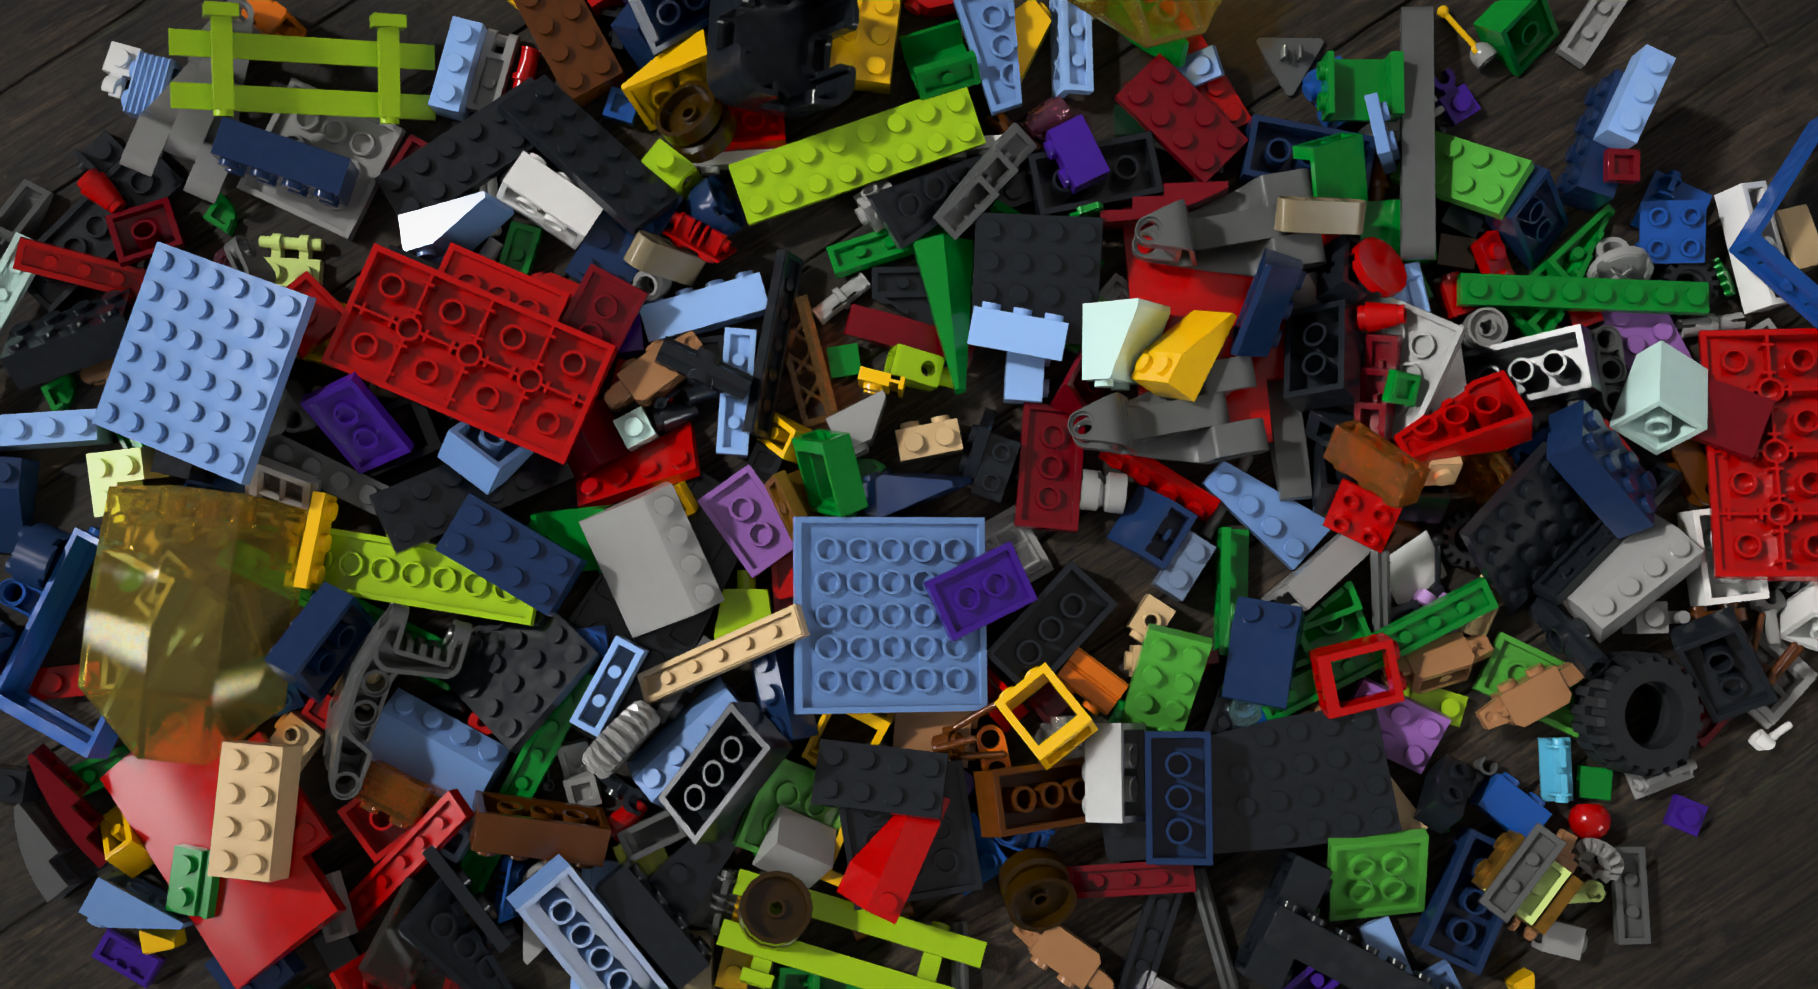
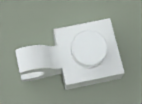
M114 41L111 42L102 68L105 73L109 74L104 78L101 90L108 92V96L121 99L127 80H131L129 75L130 64L133 60L137 59L138 52L145 53L142 49Z

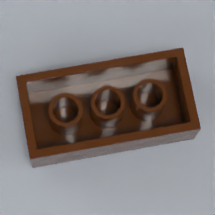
M513 0L562 91L580 107L608 94L611 86L619 88L627 81L621 66L584 0Z
M1085 756L1061 759L1048 770L1040 762L973 772L982 837H1006L1088 823L1085 822V814L1082 810V800L1085 796L1082 766L1085 763Z
M475 790L471 808L475 815L469 820L467 826L472 851L487 857L504 854L519 861L536 858L541 859L545 863H548L557 854H560L568 863H574L579 868L603 867L611 828L602 807Z

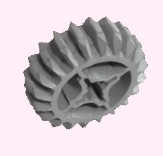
M643 700L635 701L632 705H629L586 749L582 762L587 766V769L599 779H605L613 774L658 727L660 717L655 713L656 711Z

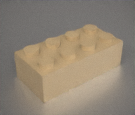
M246 740L222 741L207 876L261 882H273L289 878L303 746Z

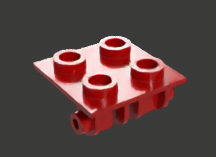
M676 211L670 221L674 225L662 233L671 238L670 242L684 249L690 248L698 253L697 256L708 263L718 264L737 252V249L731 246L732 241L727 239L728 235L714 228L711 230L709 225L700 233L703 222L698 221L695 225L697 219L685 212L680 214Z
M1343 478L1323 526L1382 553L1403 509V506L1398 504L1400 501L1399 492L1395 488L1389 487L1378 495Z

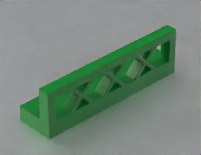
M1221 527L1215 532V547L1217 548L1215 549L1213 650H1218L1219 655H1228L1231 627L1238 596L1248 598L1249 530Z

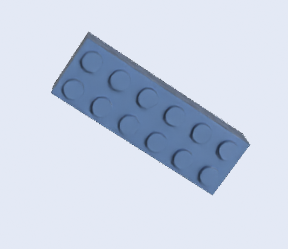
M557 854L506 897L581 989H669L560 854Z

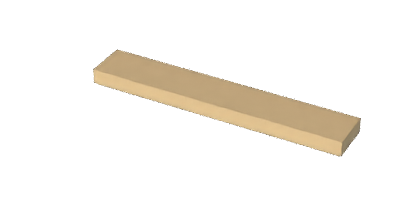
M793 604L637 674L644 702L647 705H652L810 636L801 605Z

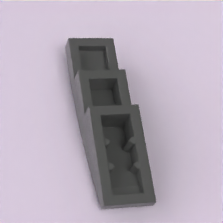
M1013 123L972 167L933 218L956 240L1000 195L998 191L1019 171L1017 167L1037 147L1035 142L1017 123Z
M1284 380L1267 381L1273 442L1269 444L1280 502L1311 499L1310 467L1302 412H1299L1283 399Z

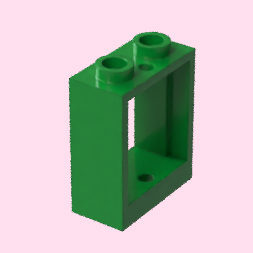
M816 429L791 438L810 511L823 513V516L855 517L858 515L857 511L868 507L850 433Z

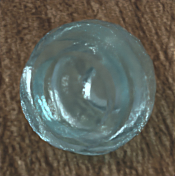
M1234 700L1231 703L1229 716L1232 723L1236 726L1248 727L1258 723L1262 716L1260 705Z

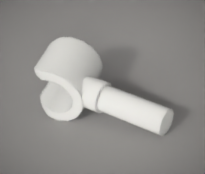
M1787 721L1769 734L1760 729L1750 736L1748 742L1758 751L1771 750L1776 745L1775 740L1793 728V725Z

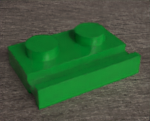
M187 844L174 846L166 911L193 917L201 916L203 919L215 916L220 877L207 876L210 849Z

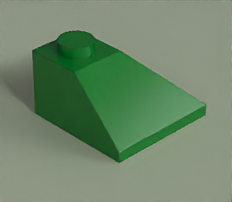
M1499 0L1494 2L1473 23L1480 41L1492 45L1498 52L1495 58L1513 75L1518 77L1560 34L1547 0Z

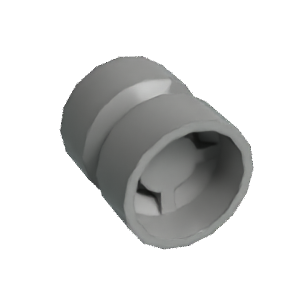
M1492 307L1479 308L1457 323L1468 328L1461 343L1463 351L1501 343L1508 332L1507 319L1502 312Z
M1082 469L1079 509L1096 511L1099 507H1102L1104 512L1123 514L1127 497V474L1109 472L1106 476H1103L1101 471Z

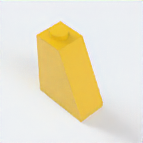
M1027 0L1015 9L1021 83L1045 40L1052 21L1048 8L1042 2L1038 4L1036 0Z

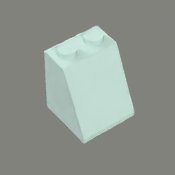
M1140 298L1084 303L1082 315V380L1094 382V387L1111 388L1112 391H1129L1130 385H1140L1130 378L1135 369V362L1142 355L1144 349L1162 336L1170 315V306Z
M1662 340L1638 353L1611 418L1610 428L1655 455L1707 430L1708 369Z

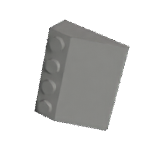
M666 481L579 521L632 638L691 617L725 601L672 483Z
M1654 514L1653 527L1627 536L1561 605L1574 618L1582 619L1587 625L1590 634L1601 643L1699 568L1704 550L1681 529Z

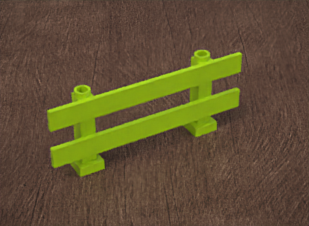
M204 1L202 4V18H210V31L168 28L169 56L211 58L212 84L170 82L171 109L213 110V116L234 117V112L380 118V124L399 125V119L436 121V113L428 105L430 95L400 94V69L435 70V45L399 42V31L407 28V15L376 12L369 16L370 29H377V41L232 32V20L239 18V3ZM233 59L377 67L378 92L234 85Z
M740 869L732 894L742 897L749 883L760 874ZM810 889L808 890L811 894L813 905L811 918L923 951L917 976L797 940L785 948L775 950L760 948L746 938L739 923L727 919L723 921L716 945L754 956L750 968L743 966L739 980L742 983L762 989H772L775 976L770 975L773 962L861 989H956L936 983L942 957L980 969L987 942L950 932L949 925L932 921L930 926L899 916L895 925L864 909L855 910L853 902ZM772 904L770 905V912L772 914L778 915L782 912L781 908L775 909Z

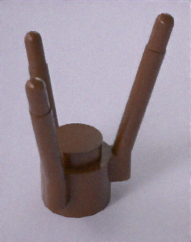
M1763 612L1759 614L1751 640L1755 652H1757L1766 614ZM1792 642L1773 667L1761 662L1772 687L1803 652V645L1798 646L1797 642Z
M992 702L959 722L942 728V734L932 737L931 745L933 752L947 753L951 761L1007 757L1008 753L1006 751L962 752L965 749V745L976 742L978 737L974 735L963 738L959 732L956 733L957 730L997 708L995 703Z

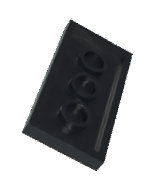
M820 739L811 804L941 821L950 756L947 753Z

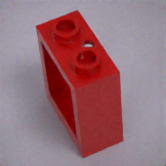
M1383 632L1308 650L1320 711L1323 710V714L1328 719L1405 701L1403 690L1407 689V684L1403 672L1399 671L1397 659H1400L1399 646L1395 640ZM1381 650L1389 690L1339 702L1331 662Z

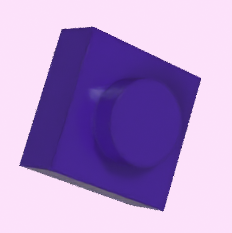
M1673 794L1662 823L1697 837L1708 807L1683 796Z

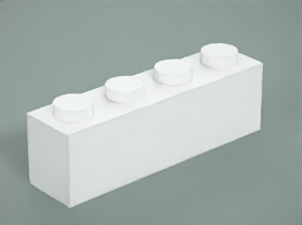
M1766 180L1741 183L1714 195L1728 250L1767 190ZM1773 214L1761 236L1785 256L1775 215ZM1729 252L1744 314L1769 311L1788 304Z

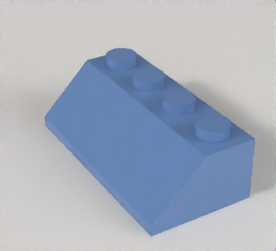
M721 676L695 698L679 714L675 721L672 720L636 754L632 762H627L632 779L652 803L664 809L666 808L658 799L659 795L731 702H743Z
M400 688L397 689L383 707L370 741L373 762L439 798H442L449 790L457 788L470 808H472L475 790L489 792L505 769L510 752L499 742Z

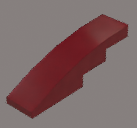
M1228 181L1164 183V196L1132 197V209L1100 210V217H1103V230L1135 227L1142 217L1181 199H1185L1188 213L1227 195Z
M851 304L844 335L887 349H891L899 343L944 357L934 325ZM968 344L967 369L970 367L975 345Z
M1366 334L1365 366L1360 369V402L1354 403L1352 465L1379 468L1386 466L1396 404L1382 401V396L1389 369L1400 371L1402 335Z
M42 743L27 756L37 784L58 821L76 845L100 869L108 862L105 860L102 834L97 828L105 818L82 797L91 787Z

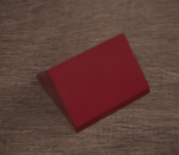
M168 197L105 216L121 267L151 258L157 241L178 249L186 246V239Z
M1082 347L1051 405L1070 415L1112 393L1111 388L1094 387V382L1082 380ZM1081 416V417H1079V418H1077V419L1082 420V419H1084V418H1086V417H1085V416Z
M604 398L594 402L567 459V463L576 481L632 453L627 449L613 422L616 419L605 403Z

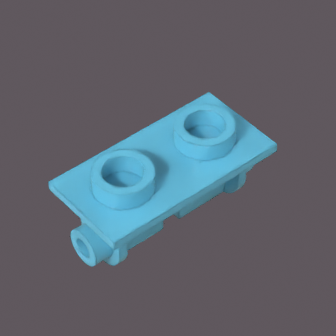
M1570 737L1538 738L1541 799L1545 802L1555 801L1556 803L1574 801Z

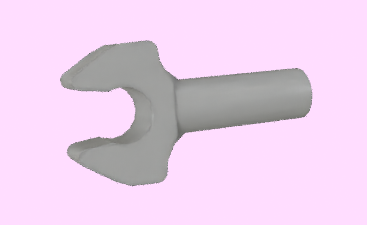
M1776 588L1769 593L1770 604L1765 599L1749 601L1752 610L1766 614L1764 625L1768 647L1781 646L1777 613L1787 606L1784 595Z

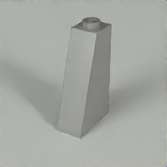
M1337 533L1261 599L1303 607L1305 612L1370 553L1371 548Z

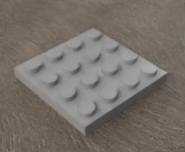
M293 77L287 88L317 89ZM274 113L265 129L266 131L350 158L359 170V175L348 207L341 204L338 205V208L324 205L319 202V198L307 194L306 198L289 193L288 188L280 184H276V187L272 188L256 181L257 178L246 173L244 178L241 177L237 188L352 242L379 188L374 178L388 170L406 131L397 125L380 124V118Z
M1367 290V296L1352 305L1356 310L1358 305H1365L1366 301L1398 305L1405 304L1407 311L1406 324H1400L1372 333L1402 335L1400 371L1422 376L1415 407L1396 404L1391 439H1394V435L1421 416L1429 414L1468 328L1395 297L1383 298L1380 297L1382 294L1378 291L1372 293ZM1367 330L1361 331V368L1365 366L1366 334H1369ZM1354 403L1338 406L1354 415Z

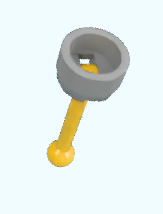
M1442 5L1437 9V15L1440 18H1445L1470 45L1469 58L1478 70L1497 55V50L1489 43H1476L1449 14L1447 6Z

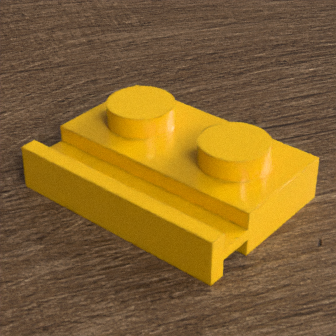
M860 366L857 379L859 387L864 389V394L872 396L883 390L885 394L889 395L891 390L898 392V397L903 398L906 377L901 376L899 381L892 379V374Z

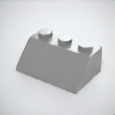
M1095 723L1098 730L1082 742V746L1085 749V763L1082 766V778L1085 782L1082 810L1085 814V822L1123 824L1146 821V723Z

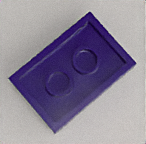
M356 372L304 395L299 403L359 474L411 452L414 443Z
M1011 541L1001 544L923 582L950 641H955L1038 600Z

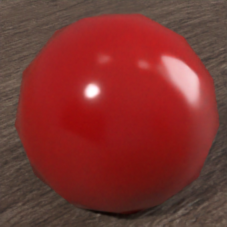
M1577 804L1569 812L1568 823L1573 833L1581 839H1600L1609 831L1611 817L1604 805Z

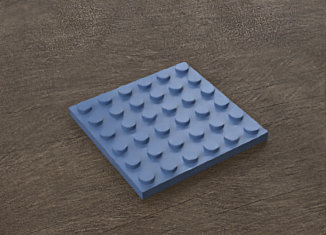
M157 241L92 423L239 484L250 485L316 298Z
M793 517V604L801 605L810 636L794 642V714L978 711L988 705L986 625L955 641H950L923 582L985 553L984 517Z

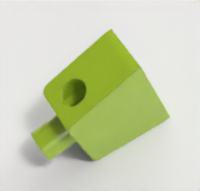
M660 138L641 160L667 186L684 197L685 201H687L691 188L704 179L695 165ZM689 176L690 179L687 184L682 186L685 179Z
M899 343L888 351L883 372L892 374V379L900 381L901 376L906 377L905 386L927 392L937 389L938 385L954 389L948 368L943 367L944 357ZM921 366L926 368L928 376L922 373Z
M737 570V589H723L722 591L725 601L721 602L719 606L714 640L773 614L770 590L756 589V577L753 579L747 570Z

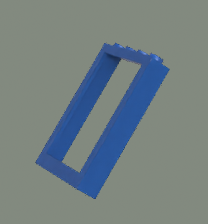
M1817 117L1808 122L1728 251L1818 329V285L1761 236L1818 143Z
M91 526L89 530L78 527L74 528L0 676V710L85 758L108 759L121 732L120 728L127 720L194 583L183 578L184 571L170 565H165V567L159 565V558L145 552L138 554L133 551L134 545L120 539L113 541L108 538L109 532L95 526ZM100 549L165 583L166 586L95 729L30 694L28 690Z

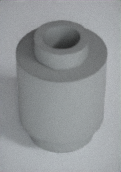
M639 271L633 279V285L649 293L646 300L650 301L668 294L672 281Z

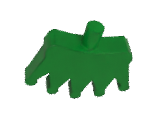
M1100 201L1076 207L1077 211L1069 213V216L1100 217V210H1104V206Z
M1719 257L1712 259L1725 296L1729 297L1736 294L1728 269Z
M1123 696L1120 697L1113 707L1108 723H1119L1125 706Z

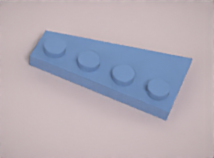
M953 0L969 50H973L977 57L981 86L991 115L994 116L1021 107L1022 93L1014 0Z
M1221 461L1201 483L1210 494L1220 499V503L1290 570H1294L1331 530L1323 526L1324 517L1313 513V511L1294 500L1280 502L1278 491L1226 461Z

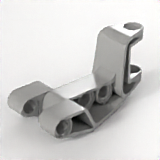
M228 0L227 2L239 3V7L245 9L248 15L245 21L239 18L232 20V32L252 33L254 11L251 4L246 0ZM210 20L202 30L210 31ZM188 57L187 60L189 62L171 81L212 84L211 58ZM233 59L234 85L244 84L249 60ZM169 84L140 113L119 164L152 177L154 168L163 151L194 164L183 191L215 204L228 174L224 167L218 165L219 161L210 153L222 117L213 116V110L171 109ZM234 112V117L227 118L239 121L240 112Z

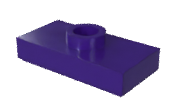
M107 928L91 955L144 988L152 985L167 959L158 952L147 955L143 954L141 942L117 928Z

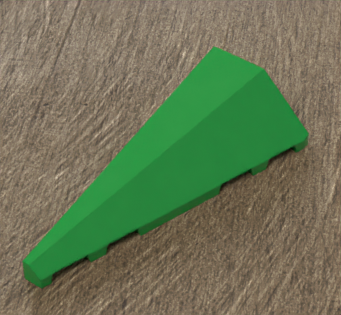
M1609 203L1603 206L1528 275L1583 277L1593 258V251L1597 243L1602 239L1605 233L1603 231L1616 210ZM1496 308L1507 319L1508 330L1520 337L1555 330L1565 314L1561 310Z
M940 234L913 241V248L955 394L958 395L966 393L967 341L970 329L974 244L973 240L960 237L954 240L950 235Z
M1352 581L1345 583L1305 616L1295 670L1311 664L1308 650L1371 634L1362 613V604Z

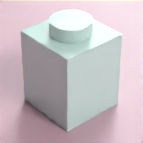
M641 406L613 421L627 449L631 452L660 438L648 413Z

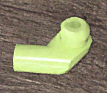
M1588 880L1582 884L1568 904L1601 902L1606 895L1604 886L1596 880Z

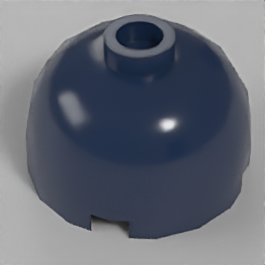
M713 174L702 179L691 188L686 201L687 213L697 219L695 225L698 221L703 222L700 233L709 225L711 230L714 228L730 236L741 230L745 225L743 212L736 198L730 201L725 194L729 190L727 185Z

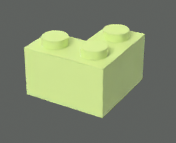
M138 447L86 454L94 517L143 512L146 510L142 480L169 477V475L151 472L156 449L152 447Z

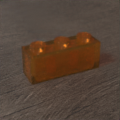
M1357 420L1336 424L1323 456L1324 459L1333 464L1337 471L1348 474L1358 481L1359 486L1366 490H1371L1380 496L1385 504L1394 508L1417 503L1431 471L1430 468Z

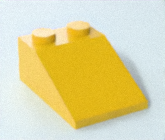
M704 29L663 50L621 85L622 91L649 131L657 129L655 125L657 110L670 92L680 85L691 81H704L707 83L708 36Z
M1193 310L1144 349L1142 355L1135 362V369L1130 378L1156 396L1195 402L1237 316L1234 313Z

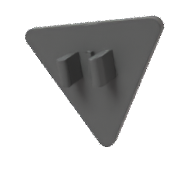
M1259 37L1256 40L1258 49L1287 97L1294 95L1324 44L1321 38Z

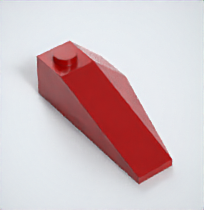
M1502 370L1473 380L1464 386V391L1455 398H1447L1441 403V407L1432 414L1421 416L1394 435V441L1406 463L1501 451L1532 440L1533 415L1506 372Z
M945 796L941 821L951 799ZM893 815L861 851L851 859L836 892L864 910L896 925L941 821Z

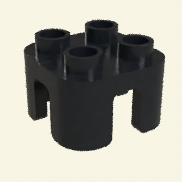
M711 0L706 62V79L711 92L726 106L788 118H800L843 103L854 89L856 68L841 63L830 67V49L834 39L857 29L859 24L857 0Z

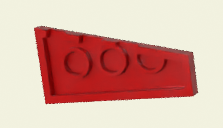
M689 421L577 481L578 507L611 505L636 496L666 481L673 485L701 476L695 428Z

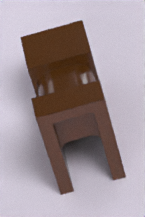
M1688 439L1660 453L1667 467L1682 472L1684 480L1678 487L1686 502L1694 507L1709 506L1706 454L1699 442Z

